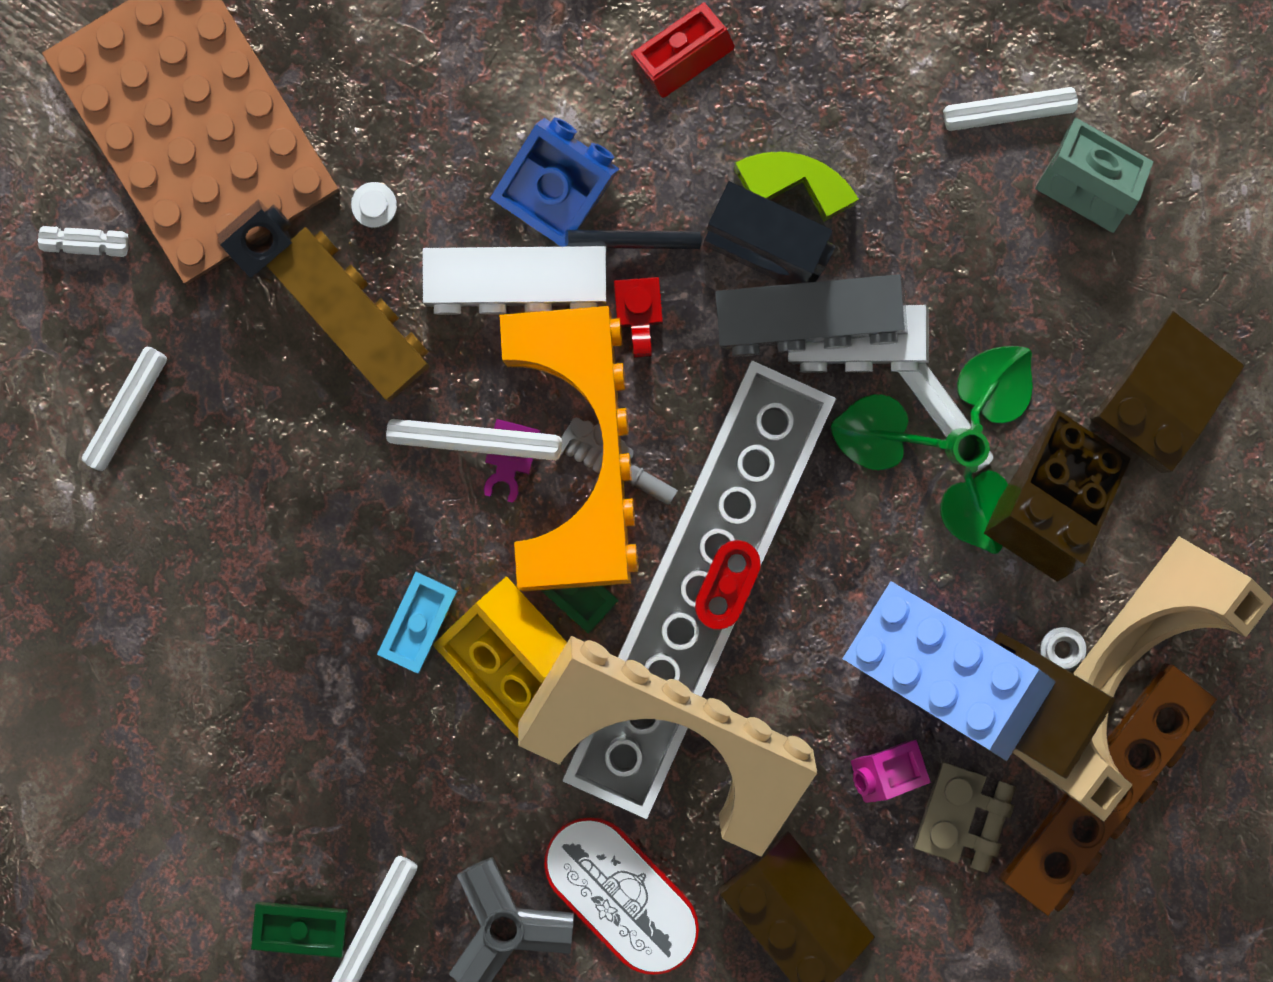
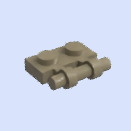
M941 761L913 847L956 863L959 862L964 846L974 849L976 852L971 868L988 873L993 856L998 857L1002 845L998 840L1006 817L1011 818L1015 806L1011 804L1016 786L999 781L994 797L981 793L986 780L985 775ZM977 807L989 811L981 836L969 832Z

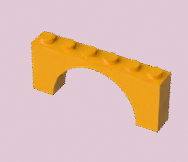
M609 306L499 315L502 360L507 367H523L544 371L569 383L585 397L594 409L599 420L603 438V460L599 478L594 490L582 508L571 519L555 530L536 538L514 542L517 588L524 592L631 583L630 572H638V555L636 544L628 545L627 526H635L633 498L625 499L624 481H632L630 453L622 454L621 436L629 435L627 409L618 407L617 391L625 390L624 364H615L614 346L622 345L620 318L612 319Z

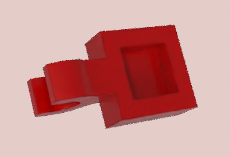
M659 277L614 280L617 318H620L621 327H631L633 357H652L649 325L663 324Z

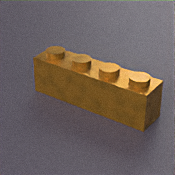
M305 227L291 239L292 243L266 266L384 399L391 402L430 367L423 359L429 351L412 332L404 338L393 325L399 317L382 298L375 304L363 291L369 284L351 264L345 270L333 258L339 250L321 230L314 236Z

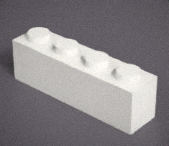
M606 246L423 248V303L426 307H434V314L437 315L461 314V307L479 306V314H506V306H525V313L552 311V306H570V309L606 305Z

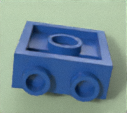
M554 117L551 122L544 118L536 123L490 199L559 246L566 247V230L580 229L590 211L597 205L619 171V168L612 164L614 156L610 151L596 143H591L587 147L574 138L577 131L572 125L560 118Z

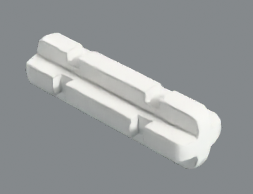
M43 226L39 230L38 246L44 252L59 253L60 249H63V252L73 254L102 255L103 252H106V255L124 257L128 252L129 238L128 234L123 231L108 230L107 234H104V231L94 229L65 228L64 231H61V228Z

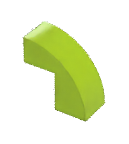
M767 152L746 157L735 162L734 171L742 186L768 200L803 183L824 222L856 205L859 200L851 186L836 171L826 164L805 155L791 152Z

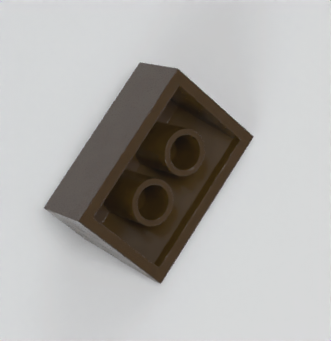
M789 831L770 845L762 857L758 855L719 887L721 897L791 982L835 981L875 938Z

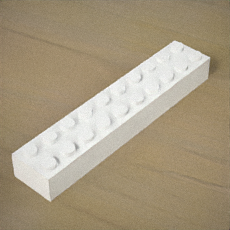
M751 361L618 658L624 661H637L644 665L650 673L665 680H677L686 685L692 693L702 697L734 626L733 624L725 629L709 628L699 620L695 611L696 597L714 556L723 544L733 540H741L751 544L757 550L762 564L836 398L755 361ZM739 554L732 555L728 560V567L733 572L742 571L746 564L743 556ZM714 597L709 603L710 611L716 615L724 613L727 608V603L722 597ZM657 719L628 720L604 727L592 733L578 744L564 775L563 782L647 819L688 728L677 723Z

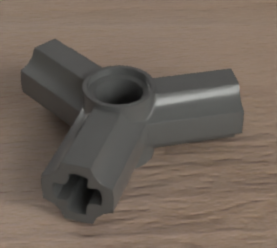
M493 857L476 863L457 874L481 925L449 972V975L457 982H492L514 949L571 954L574 913L517 908ZM499 917H508L516 924L517 932L511 938H499L492 930V922Z

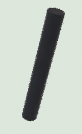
M566 230L565 233L566 247L606 246L609 249H700L702 244L700 231Z

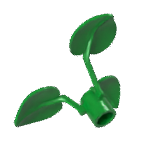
M1001 346L986 350L965 364L958 377L957 393L963 401L975 405L970 413L972 427L970 429H955L947 436L946 440L904 433L908 425V416L904 407L890 396L872 394L856 400L831 422L830 430L834 441L849 459L862 467L872 470H885L898 465L904 454L903 442L945 449L947 457L952 462L966 466L963 473L965 482H957L950 485L942 496L940 516L945 528L963 542L977 546L992 554H998L1003 546L985 535L984 531L1008 483L999 473L991 470L982 471L974 478L972 476L973 472L978 470V466L987 459L990 451L989 442L981 433L983 426L980 424L979 414L981 412L987 420L995 423L1010 422L1023 414L1032 396V352L1026 347Z

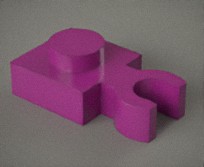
M496 419L494 429L541 433V430ZM487 454L485 463L497 466V470L485 482V496L491 497L496 483L506 482L510 487L508 502L514 503L519 494V486L515 480L516 472L530 474L534 458Z

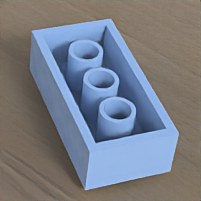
M890 581L843 657V660L1006 761L1056 683L1037 667Z

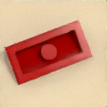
M703 2L634 50L631 55L657 93L664 98L730 53L735 45L727 28L706 3Z

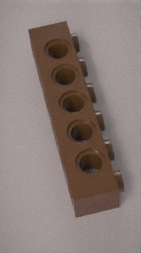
M1165 663L1107 737L1109 752L1115 766L1123 777L1132 784L1111 814L1103 821L1066 793H1063L1003 870L999 878L1047 916L1054 909L1057 912L1061 911L1072 898L1074 890L1071 886L1081 874L1089 875L1100 862L1102 854L1099 850L1109 838L1117 839L1126 829L1130 822L1127 814L1137 802L1145 803L1154 793L1158 786L1155 778L1165 766L1168 768L1173 767L1182 757L1186 750L1183 742L1193 730L1196 732L1201 731L1210 721L1214 714L1211 706L1217 699L1177 667ZM1171 707L1176 714L1175 726L1167 732H1161L1156 723L1157 715L1162 709ZM1143 743L1149 752L1148 760L1143 766L1133 768L1128 760L1129 751L1134 745ZM1081 816H1090L1093 821L1091 834L1084 839H1076L1072 833L1074 821ZM1053 852H1062L1065 856L1063 870L1055 875L1046 874L1044 870L1046 857Z

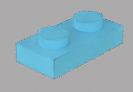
M415 572L377 655L419 674L458 591L419 572Z

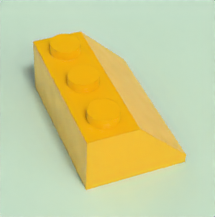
M506 576L457 620L433 646L518 738V722L567 644V641Z

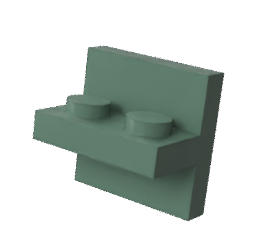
M1075 117L1067 129L1060 147L1038 180L1035 189L1114 233L1126 214L1131 215L1138 204L1154 161Z

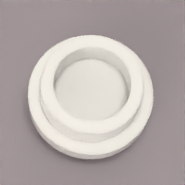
M370 182L360 186L355 191L351 201L353 215L362 225L370 228H379L387 225L394 218L397 210V201L394 193L386 185Z

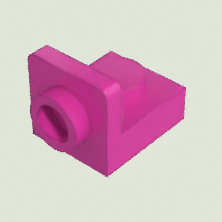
M917 740L906 741L875 754L851 760L854 771L853 782L865 803L888 800L931 783Z

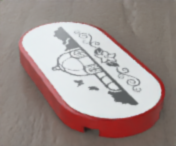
M584 817L573 819L557 830L546 850L545 872L551 888L562 901L629 968L640 973L654 975L670 972L682 965L692 954L699 933L698 918L694 906L688 897L615 823L601 818Z

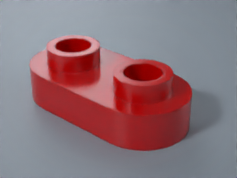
M733 540L723 544L717 550L695 600L696 614L699 620L707 627L725 629L732 626L738 620L761 566L760 556L751 544L741 540ZM734 554H739L745 559V567L740 572H733L728 567V560ZM714 597H722L727 603L725 612L720 615L713 614L709 609V603Z

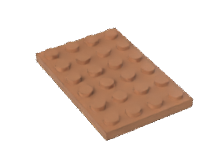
M127 0L42 52L163 251L186 285L231 258L220 246L218 234L258 199L267 209L274 204L290 222L340 191L222 0ZM257 226L248 231L246 240L250 244H254L271 232L265 227Z

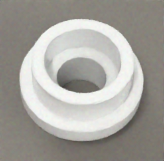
M1058 627L1050 630L1043 637L1040 645V654L1071 672L1077 669L1085 659L1086 644L1083 637L1077 631L1067 627ZM1060 641H1066L1070 646V653L1065 658H1059L1055 654V646Z

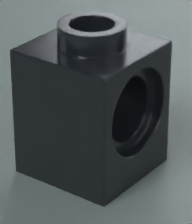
M258 199L218 234L219 244L241 269L252 278L292 243L287 231L291 223L274 204L267 209ZM257 226L265 227L271 232L270 237L261 245L250 244L246 240V235L250 229Z

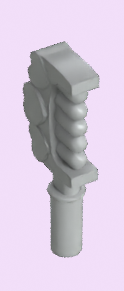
M577 417L573 418L561 438V455L565 452L569 457L574 456L577 462L583 461L586 467L590 468L593 466V470L596 473H600L603 460V438L600 424L594 426L591 421H583ZM621 440L622 454L630 453V459H632L634 456L633 449L628 447L624 440ZM631 463L632 481L627 482L632 487L639 488L669 506L678 490L645 472L643 468H639Z

